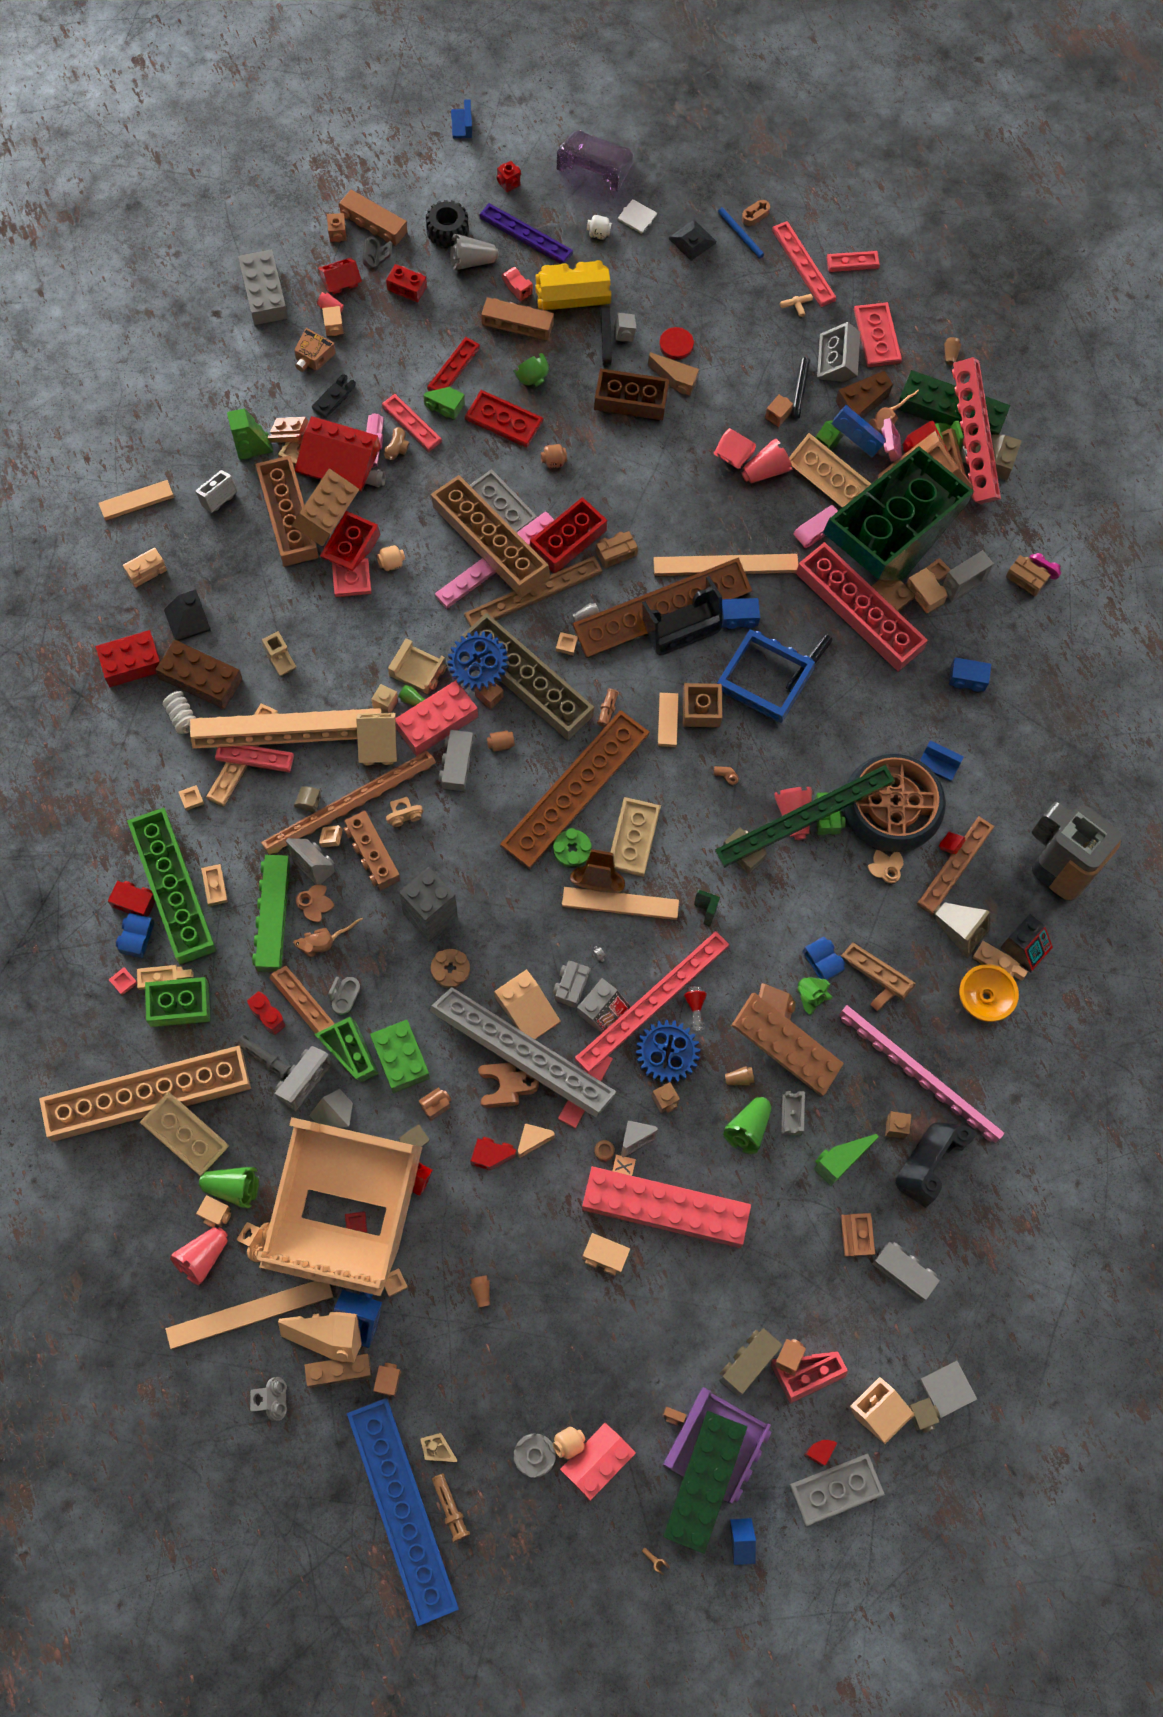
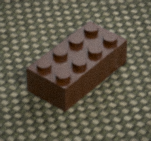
M600 368L594 410L663 420L670 379Z
M177 640L172 642L155 669L160 680L224 710L243 680L239 669Z

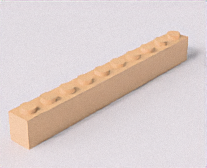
M381 708L190 719L192 749L357 739V715L381 713Z

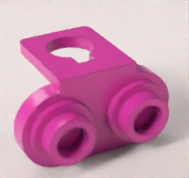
M1040 553L1029 556L1033 564L1047 569L1050 579L1056 580L1060 577L1061 567L1059 564L1048 562Z

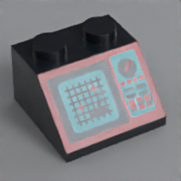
M1029 914L1000 948L1031 973L1053 946L1045 925Z

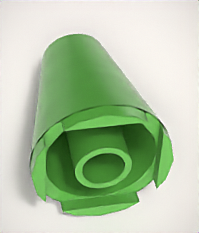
M764 1097L754 1098L725 1126L723 1136L726 1141L734 1148H737V1146L743 1148L742 1152L757 1153L760 1149L772 1107L770 1102Z
M255 1167L206 1171L199 1179V1187L207 1194L242 1208H250L252 1206L249 1205L251 1200H255L258 1193L259 1177H255L254 1173L258 1171Z

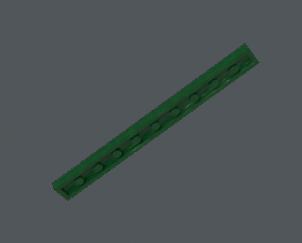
M884 765L715 849V853L725 868L894 784L895 780L887 766Z

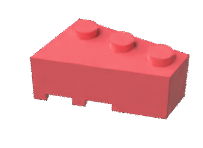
M838 1352L813 1354L803 1357L795 1376L776 1368L777 1359H772L771 1367L790 1404L845 1378L848 1372Z

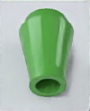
M407 685L402 688L398 695L401 702L416 706L425 700L412 686L409 687Z

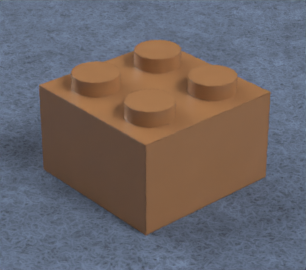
M684 683L683 727H720L722 722V684Z

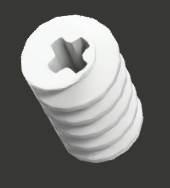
M181 691L167 696L163 701V706L176 732L186 734L190 733V719H196V717L193 716V711L189 709L190 705L186 703L187 699L183 697L184 693Z

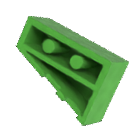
M245 408L227 412L238 459H249L253 456L274 452L272 443L268 440L269 433L265 432L262 426L255 422V419Z

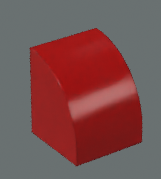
M832 1440L818 1441L806 1450L804 1456L823 1467L827 1464L837 1442Z

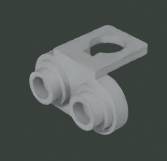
M339 977L335 978L328 995L332 1001V1008L337 1014L344 1015L351 1010L360 991V983L356 978L347 977L342 982Z
M273 1377L267 1382L266 1388L251 1390V1412L266 1410L270 1420H282L287 1412V1385L285 1381L280 1377ZM258 1394L260 1397H263V1402H260L259 1406L256 1404V1396Z

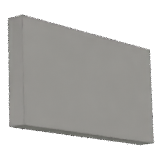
M492 469L470 484L516 533L537 518L532 510Z
M868 1453L789 1484L805 1527L885 1495Z

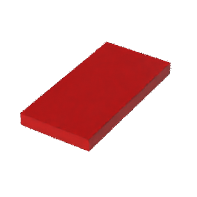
M480 390L467 411L465 420L527 448L541 426L543 417Z

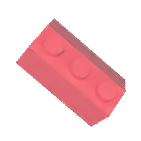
M604 1423L584 1444V1450L569 1459L560 1470L591 1501L636 1452L613 1429Z

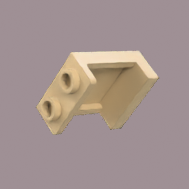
M405 639L389 665L388 672L390 677L429 694L431 689L434 690L436 688L438 677L440 674H444L447 665L445 657L441 656L439 659L414 647L411 640Z
M396 713L358 714L356 720L359 763L373 765L375 762H382L384 765H390L393 762H397Z

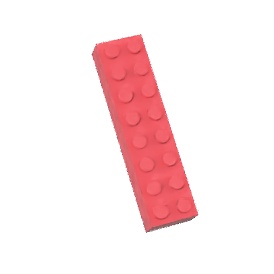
M825 542L798 564L796 574L898 672L924 650L928 640Z
M593 1166L591 1167L582 1205L583 1211L741 1248L743 1245L751 1204Z

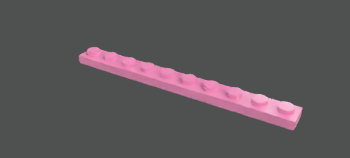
M848 1005L841 1011L839 1016L844 1024L855 1028L860 1037L871 1041L872 1046L876 1050L883 1051L888 1055V1059L892 1063L899 1064L904 1068L903 1071L908 1076H914L924 1089L931 1090L940 1102L947 1103L956 1115L963 1116L967 1120L968 1125L974 1129H979L985 1139L996 1143L1004 1135L1002 1130Z

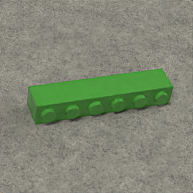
M265 855V860L261 861L263 880L259 881V891H262V894L257 902V908L260 910V916L256 917L258 935L254 937V946L257 947L256 954H253L252 964L255 965L257 972H275L282 968L290 859L289 856Z

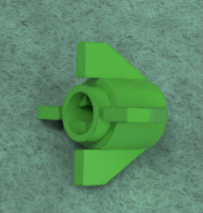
M808 977L803 978L798 983L797 992L800 994L804 1010L809 1015H812L817 1008L816 1006L820 1005L824 1000L832 999V996L827 992L831 984L826 979Z

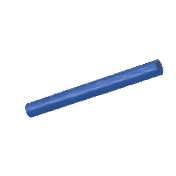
M721 207L718 213L758 258H762L764 256L763 251L727 211Z

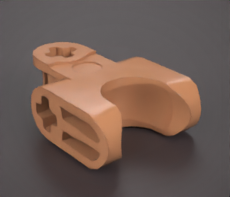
M511 1063L482 1065L478 1068V1074L482 1078H493L500 1083L497 1092L482 1097L480 1103L484 1108L518 1105L520 1095L534 1094L539 1088V1081L524 1071L517 1072L516 1066ZM528 1079L531 1080V1086L526 1084Z

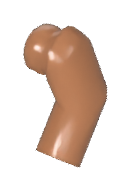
M714 766L715 776H723L731 785L738 783L739 777L732 768Z

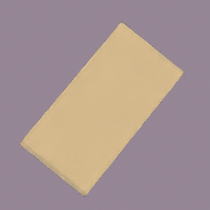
M624 797L611 848V853L614 854L616 871L644 877L661 805Z
M169 1091L140 1121L147 1130L200 1177L229 1147L221 1137Z

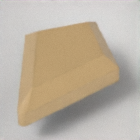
M441 1433L420 1438L425 1460L457 1462V1458Z

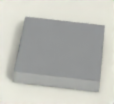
M958 1361L919 1379L928 1397H930L932 1405H936L938 1408L939 1418L977 1400Z

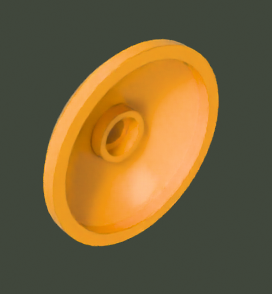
M991 964L976 966L965 974L960 983L959 995L962 1005L970 1015L981 1021L996 1022L1003 1020L1017 1006L1019 999L1017 984L1014 978L999 966ZM983 994H987L989 999H984Z

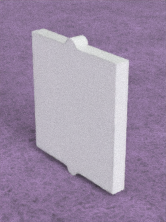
M632 199L628 206L623 208V212L617 220L642 234L648 226H651V222L657 216V213Z

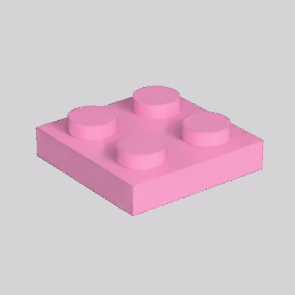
M891 418L884 420V427L882 428L883 437L886 438L884 449L886 454L889 453L890 461L895 462L903 456L899 432Z

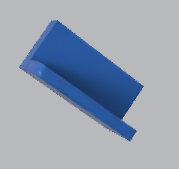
M465 99L464 109L451 110L453 138H472L471 99Z
M930 740L920 761L925 763L936 775L951 782L964 756Z

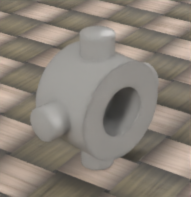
M595 946L593 953L596 959L604 962L606 957L601 947Z

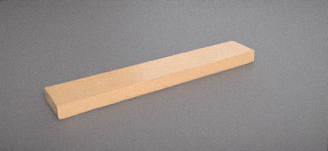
M260 703L254 715L278 714V711ZM226 762L206 798L224 807L246 770L247 765Z
M564 887L562 907L672 920H677L679 900L608 893Z

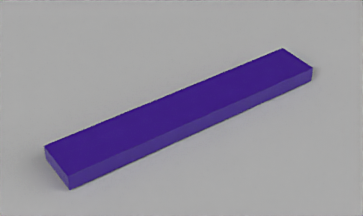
M490 203L479 214L480 219L560 264L566 263L573 255L572 249Z

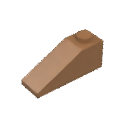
M650 352L648 366L661 378L670 379L669 385L674 390L691 396L698 380L699 369Z

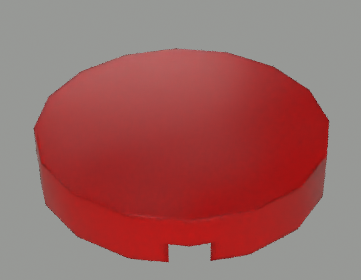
M669 328L660 336V350L670 359H684L693 351V337L689 331L683 328Z

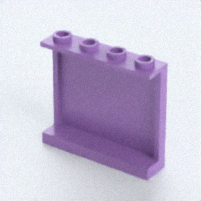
M703 1387L663 1466L682 1477L684 1476L707 1411L748 1426L723 1498L724 1501L732 1504L733 1501L737 1502L743 1492L740 1487L743 1481L747 1482L753 1470L750 1467L753 1461L757 1463L762 1451L759 1448L762 1442L767 1443L772 1433L769 1430L771 1425L756 1419L710 1393V1390Z

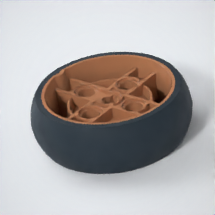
M897 753L875 756L862 763L849 777L847 784L886 765L898 787L890 785L844 808L847 822L862 841L876 849L888 852H903L920 847L936 834L944 818L946 800L941 782L925 763L914 757ZM904 775L915 780L923 788L925 792H920L916 784L912 782L910 779L904 777ZM871 800H877L879 804H874ZM909 801H914L917 805H911ZM863 813H868L871 819L877 825H879L882 828H885V831L871 824L863 815ZM920 815H930L928 822L922 828L906 834V828L912 825ZM891 818H896L899 823L893 822Z

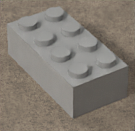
M272 249L238 256L254 325L288 319Z

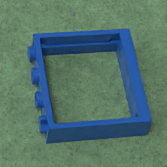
M750 629L717 684H722V693L783 723L813 673L815 662L809 656H802L791 647L786 648L779 641L769 639L763 633ZM751 641L805 668L781 708L728 681Z

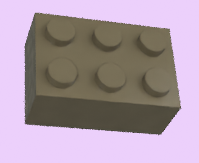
M764 1328L760 1332L756 1329L746 1341L749 1345L746 1348L742 1346L733 1356L735 1362L733 1364L729 1362L719 1373L722 1376L719 1381L737 1397H740L783 1346Z

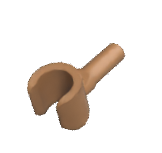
M646 1548L642 1550L652 1561L655 1571L659 1574L664 1575L660 1571L662 1565L670 1569V1565L666 1561L658 1559Z

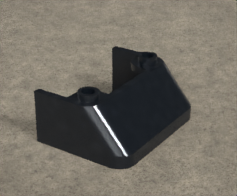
M710 576L706 577V589L698 591L693 597V604L661 616L658 610H650L646 601L642 602L643 622L657 655H665L712 636L722 629V595Z

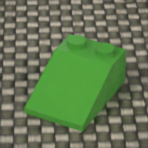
M874 1134L833 1147L830 1151L825 1149L815 1161L817 1165L814 1170L832 1186L873 1145L879 1136Z

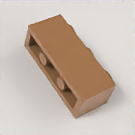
M368 1354L357 1355L354 1363L328 1360L304 1365L307 1387L309 1388L372 1378L370 1356Z

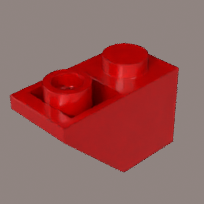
M477 1138L470 1162L472 1166L491 1171L515 1158L517 1149H514V1146L508 1143H502V1145L494 1143V1140L491 1138Z

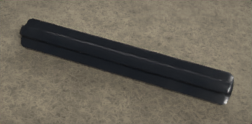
M802 357L800 361L791 417L799 419L801 415L810 359Z
M828 634L821 638L809 654V657L813 659L815 664L833 640ZM800 666L788 682L786 689L789 692L792 691L805 668Z

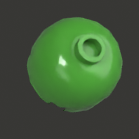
M540 353V357L537 359L533 356L517 366L519 368L518 371L513 370L516 378L522 384L527 386L535 384L537 387L545 382L544 378L548 374L549 365L543 353Z

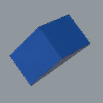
M752 1518L730 1519L733 1564H755L756 1538Z

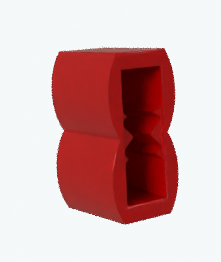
M258 991L247 1000L253 1015L262 1021L269 1033L276 1035L286 1027L281 1013L271 1006L266 995Z

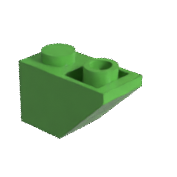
M451 387L426 392L423 395L424 405L428 409L435 410L443 416L454 420L465 405V394Z
M833 420L826 421L815 437L831 451L844 436L841 431L832 425Z

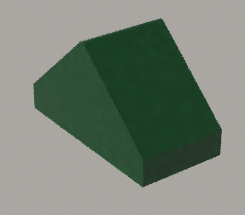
M918 446L830 517L823 530V534L878 580L903 581L966 507L974 490Z

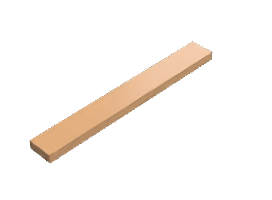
M797 554L654 557V576L695 575L738 557L745 574L796 573L798 556Z
M318 1281L303 1284L165 1328L170 1349L185 1346L334 1297L330 1284Z

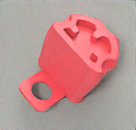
M729 428L723 434L713 453L735 468L741 469V466L754 454L756 444Z

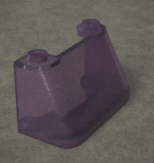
M574 131L557 150L556 169L564 172L567 167L572 169L574 165L603 175V181L606 182L608 180L610 182V189L618 192L633 164L634 156L629 148L597 138L583 131Z

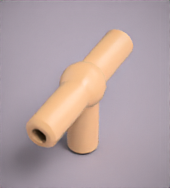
M811 294L800 297L795 296L792 299L781 301L780 307L785 308L794 305L799 317H803L806 313L801 303L812 301L813 296Z

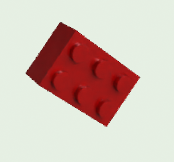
M150 630L95 646L109 688L157 674L155 669L160 663V658Z

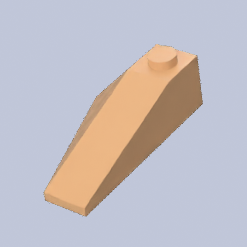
M330 1312L329 1316L313 1314L312 1318L298 1316L282 1318L278 1321L281 1337L332 1360L355 1362L362 1344L357 1314Z

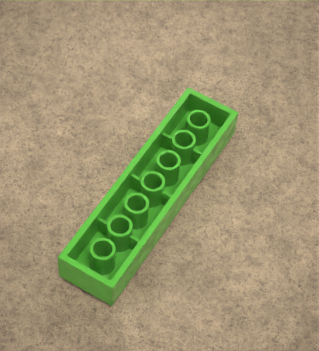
M163 807L127 820L179 965L216 952L214 941L165 808Z

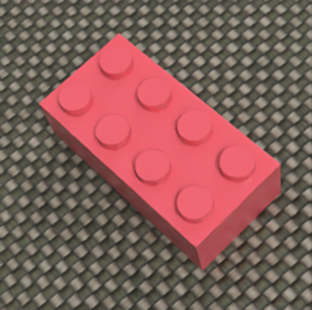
M457 680L398 716L395 723L396 730L413 753L418 756L445 739L446 736H449L450 730H459L478 718V708L461 685H458Z

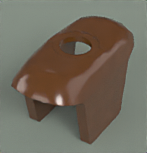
M592 849L586 865L574 869L570 875V880L574 885L593 891L617 893L625 887L624 878L615 871L614 854L611 852Z

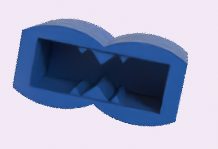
M129 913L127 918L123 919L122 929L124 930L122 935L118 936L116 940V947H118L119 953L138 958L144 957L148 940L154 927L152 918Z
M825 937L806 946L802 952L813 967L818 978L829 981L843 973L845 962L841 956H837L834 952L835 947L831 940H827Z

